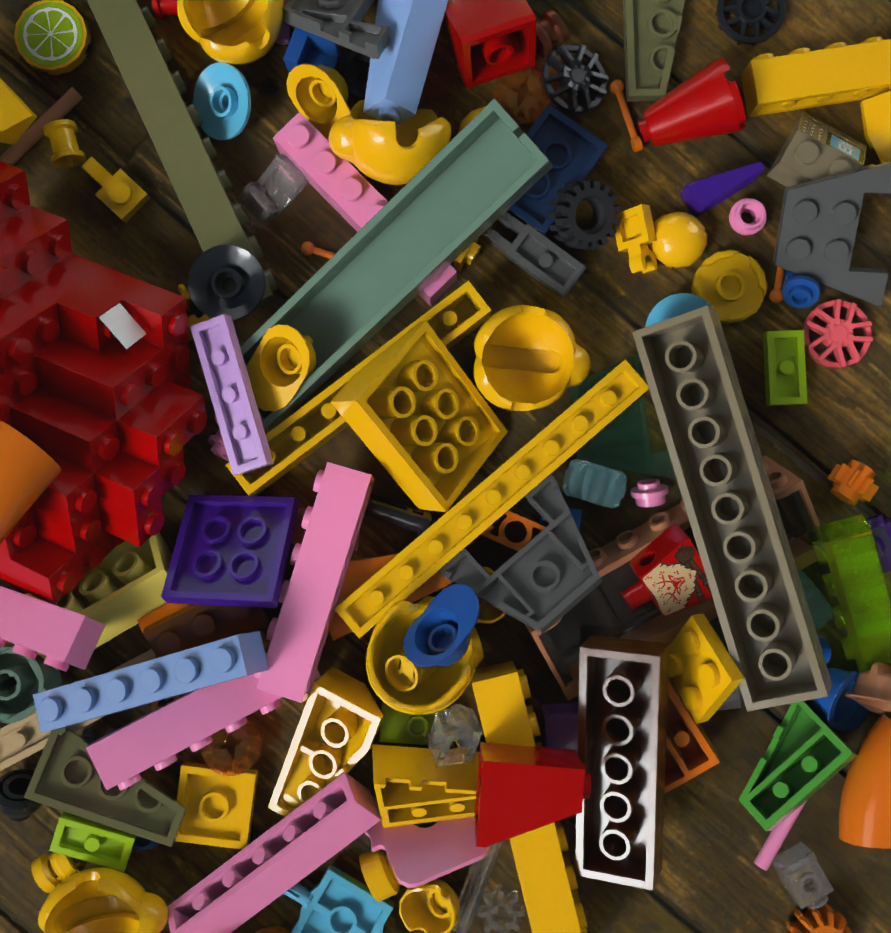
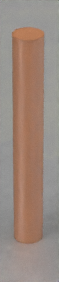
M71 87L21 136L15 145H11L0 156V161L14 166L45 136L43 126L51 121L62 119L83 97Z

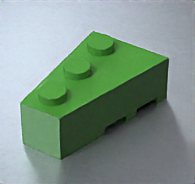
M806 701L791 703L780 726L778 725L764 756L758 762L739 798L742 805L765 831H772L857 756Z

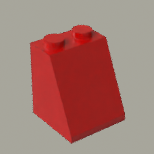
M448 0L441 25L466 89L535 66L537 19L526 0Z
M480 742L474 811L476 847L485 848L582 813L583 799L590 798L591 775L586 773L585 763H581L576 751Z

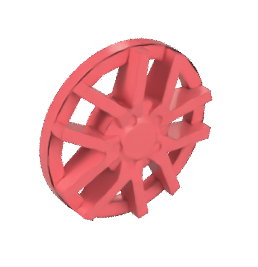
M841 299L824 302L811 310L804 320L802 330H804L805 351L812 360L827 368L840 369L851 366L863 358L869 349L870 343L873 342L872 323L855 303ZM833 307L831 316L823 312L822 309ZM841 307L848 309L844 320L840 319ZM854 314L859 318L860 323H851ZM814 316L822 320L825 325L821 327L813 323ZM863 328L864 336H854L853 329ZM809 329L820 335L812 343L809 339ZM822 342L827 348L818 355L813 347ZM853 342L863 343L859 352H857ZM843 347L846 348L852 359L845 361L842 351ZM833 351L837 362H830L824 358Z

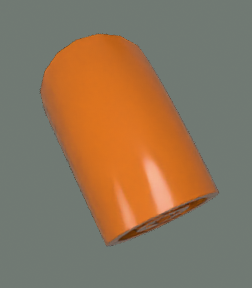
M0 421V544L62 471L60 466L44 450L3 421Z
M882 714L865 735L856 750L857 756L852 760L848 768L839 810V839L855 846L891 849V719Z

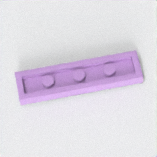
M222 314L190 326L233 475H241L274 464L231 315Z

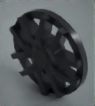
M718 0L715 11L720 31L723 30L728 37L737 42V45L748 44L756 46L776 34L784 21L786 6L784 0H776L778 10L767 6L773 0H729L732 5L723 7L724 0ZM725 14H735V18L725 20ZM764 16L776 19V24L774 25L764 19ZM739 25V32H735L731 27ZM746 27L752 28V37L744 36ZM759 27L768 32L759 36Z
M583 44L581 46H559L547 57L542 68V84L548 98L558 108L574 114L585 113L596 107L607 93L606 83L609 80L608 75H605L602 64L598 60L599 55L587 50ZM570 53H576L575 58ZM559 55L563 60L564 64L556 56ZM582 57L589 60L586 67L581 64ZM550 65L557 74L549 76ZM592 66H594L596 72L591 71ZM559 81L561 88L554 91L550 83ZM590 81L599 82V87L590 83ZM567 93L569 104L565 103L558 96ZM578 94L580 96L582 106H577ZM589 94L596 96L594 101H590Z

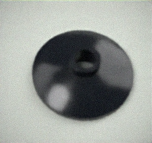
M218 245L204 251L193 263L188 276L189 294L195 306L206 316L214 318L226 314L231 315L232 321H236L251 314L260 304L265 291V275L258 260L247 250L235 245ZM228 280L236 282V287L231 292H225L223 289L224 283Z

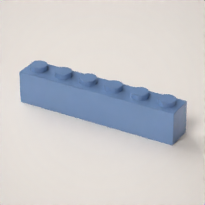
M260 631L234 635L33 694L40 731L44 733L267 671L269 667Z

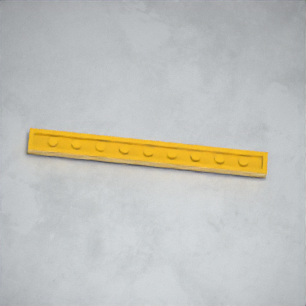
M626 359L622 361L334 610L360 639L379 622L381 617L394 603L404 601L649 389V386Z

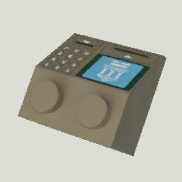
M802 111L766 176L786 187L834 174L838 176L856 171L864 166L867 146Z

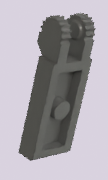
M505 212L498 220L502 226L517 234V238L513 243H510L498 232L488 228L483 235L485 240L499 251L505 253V257L561 299H564L586 267L528 223L524 225L511 214Z

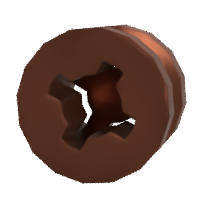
M547 9L541 14L536 26V54L543 59L552 53V48L555 45H563L569 40V33L564 22L552 9Z

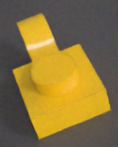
M92 156L81 166L102 186L95 195L125 223L151 198L121 168L112 176Z
M640 204L615 214L614 218H621L620 225H613L614 230L617 231L615 238L618 252H628L631 272L635 274L642 271V274L657 270L656 258L648 247V244L657 241L650 205Z

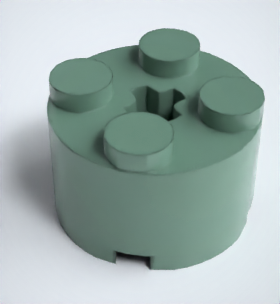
M13 643L6 644L4 648L0 647V721L7 724L21 721L36 713L33 694L62 686L60 669L56 670L52 666L44 664L45 660L38 654L35 660L12 652L15 645ZM14 678H15L16 681H17V684H16V685L14 684V681H13Z

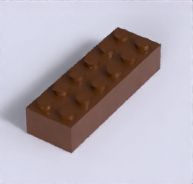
M591 635L580 646L577 755L581 763H585L586 773L591 775V793L589 799H583L582 813L576 814L575 875L654 890L661 873L669 643Z

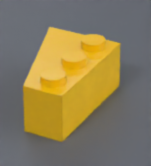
M372 744L373 784L383 828L474 817L479 752Z

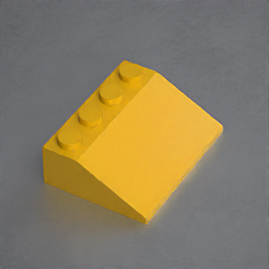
M426 320L419 322L353 375L331 400V404L419 510L447 512L508 432Z

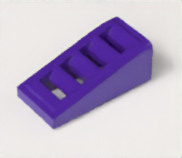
M758 162L690 182L685 185L680 193V197L690 213L695 217H699L755 182L764 172L765 167L762 162Z

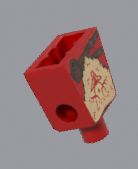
M676 523L671 525L631 559L629 564L639 581L620 592L632 611L652 601L662 616H670L712 598L700 555L689 536Z

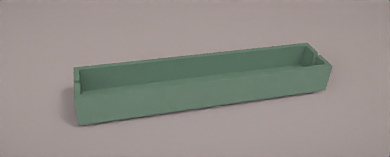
M495 99L468 123L240 347L247 368L262 337L269 328L275 325H289L297 329L302 336H309L313 339L312 345L316 353L317 362L314 372L302 383L292 401L285 408L278 411H263L258 408L264 431L278 426L553 168L548 158L525 132L523 133L517 123Z

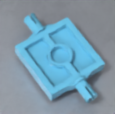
M331 864L321 881L311 891L297 883L283 893V895L302 905L300 916L291 933H383L384 923L394 908L393 901L387 898L377 902L368 886Z

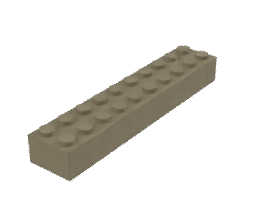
M707 305L633 331L632 334L729 654L744 676L739 687L747 712L828 697L833 684L717 309Z

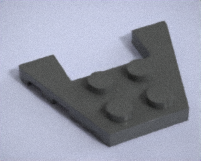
M289 0L283 8L285 23L373 59L380 58L390 41L388 26L361 22L375 0Z
M891 161L878 165L871 164L838 176L834 174L786 187L773 257L775 266L801 276H808L818 283L874 305H882L889 273L885 269L850 267L864 193L891 194Z
M552 474L525 495L527 501L549 525L492 575H488L465 548L438 570L448 581L454 584H465L475 591L478 598L542 634L602 583L601 577Z

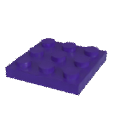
M189 495L161 597L166 603L277 608L299 508L296 498Z

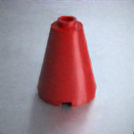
M724 57L713 60L642 111L643 119L637 123L644 142L651 140L653 146L656 147L731 134L746 129L743 123L746 122V114L736 81L731 82L730 79L726 80L724 75L725 72L731 70Z

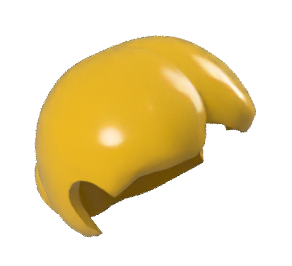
M177 0V13L185 32L193 40L200 43L203 50L212 59L220 63L245 65L265 56L276 42L284 20V0Z
M361 100L355 104L349 115L339 118L332 125L328 138L330 148L334 154L354 163L366 176L384 184L403 185L407 184L450 142L451 126L445 118H438L431 109H417L414 116L395 126V121H379L363 113L365 100Z
M514 305L503 308L485 321L474 340V351L476 354L474 380L477 388L490 403L506 410L530 411L547 407L556 402L567 388L581 384L590 372L591 360L589 354L584 348L576 344L569 324L560 315L548 309L529 305Z
M94 867L67 877L50 892L39 911L38 925L44 933H161L168 920V907L160 896L146 892L137 880L125 872L108 867Z

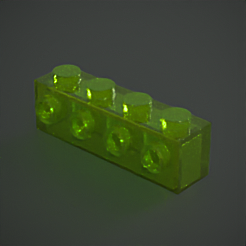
M863 514L815 526L819 541L812 543L819 565L824 563L827 565L829 573L822 575L828 597L835 596L838 605L831 607L837 628H844L847 637L840 638L846 660L854 659L859 673L871 670L875 662L891 666V602L873 534Z

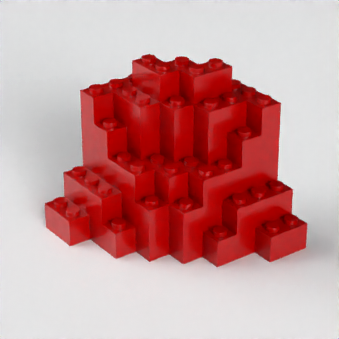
M1 161L0 421L13 427L54 459L62 471L0 544V579L55 605L66 593L73 591L78 582L87 573L98 567L104 557L117 545L127 541L141 547L151 536L159 533L164 525L162 496L173 485L180 483L185 475L186 466L184 464L183 446L196 434L201 433L206 426L205 395L191 390L192 380L190 378L189 366L190 349L188 347L186 297L72 254L68 220L31 206L25 170ZM118 303L127 310L147 333L127 349L99 318Z

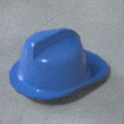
M453 584L444 588L412 623L404 638V652L410 662L421 667H431L434 665L448 666L456 663L464 656L470 643L469 634L478 620L480 611L479 598L472 588L465 584Z
M828 668L833 684L829 696L810 700V706L827 721L830 727L843 732H852L867 719L871 712L854 699L845 696V694L852 693L859 672Z

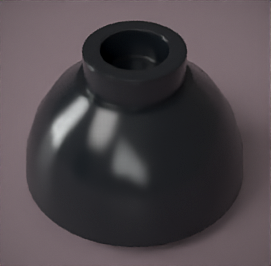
M13 770L0 777V812L13 821L19 822L28 819L30 815L43 805L24 798L34 770Z

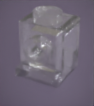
M455 704L448 710L436 712L431 731L426 732L424 738L436 766L441 767L472 762L483 730L472 708ZM452 741L456 742L458 748L450 749Z
M802 841L777 854L772 861V865L789 895L801 910L805 907L813 910L824 906L828 901L827 894L834 891L819 865L814 852Z

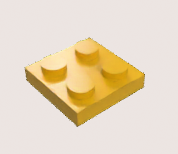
M704 613L691 615L669 645L668 677L694 722L698 724L709 721L743 681L744 676Z
M184 762L180 770L177 801L186 806L187 810L175 841L234 849H244L248 846L258 770Z

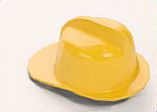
M310 64L297 65L288 73L286 82L288 94L297 110L329 141V131L332 125L339 118L350 114V109L347 105L349 97L348 86L341 74L331 67L324 66L323 64L317 66Z
M278 324L267 330L246 368L258 408L263 411H278L285 408L292 401L302 383L312 375L317 362L311 337L302 336L297 329L289 325Z

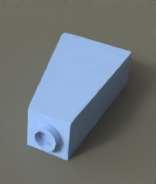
M378 0L375 24L389 27L390 41L379 59L370 58L363 113L379 121H395V126L416 114L448 0Z

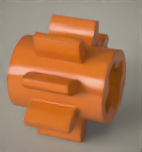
M850 460L848 465L845 463L841 465L836 464L827 479L834 482L830 492L836 498L851 506H855L858 501L870 502L879 489L877 485L873 484L876 473L867 465L856 460Z

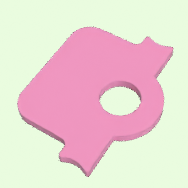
M474 817L437 821L436 824L428 828H420L414 824L383 828L382 821H380L365 832L371 840L372 852L379 849L385 850L398 882L409 888L421 886L485 858L491 849V845L485 848L476 847Z

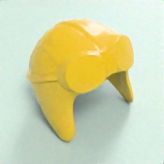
M425 596L415 604L409 601L394 603L377 623L367 647L366 670L372 689L386 705L406 714H432L453 704L463 694L474 675L475 668L484 659L479 635L476 628L473 627L469 634L470 643L467 652L459 661L448 666H436L434 673L424 681H421L411 691L402 692L390 685L385 675V664L389 658L404 649V638L407 630L435 598L431 596Z

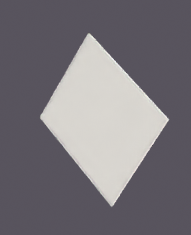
M120 303L99 317L126 349L147 334Z

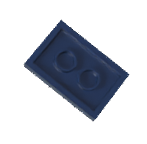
M549 103L526 135L548 158L553 168L506 211L524 225L528 223L544 236L550 230L549 225L555 223V219L548 218V212H555V207L549 205L551 199H559L555 192L559 188H565L564 184L568 182L585 181L608 148L606 143Z

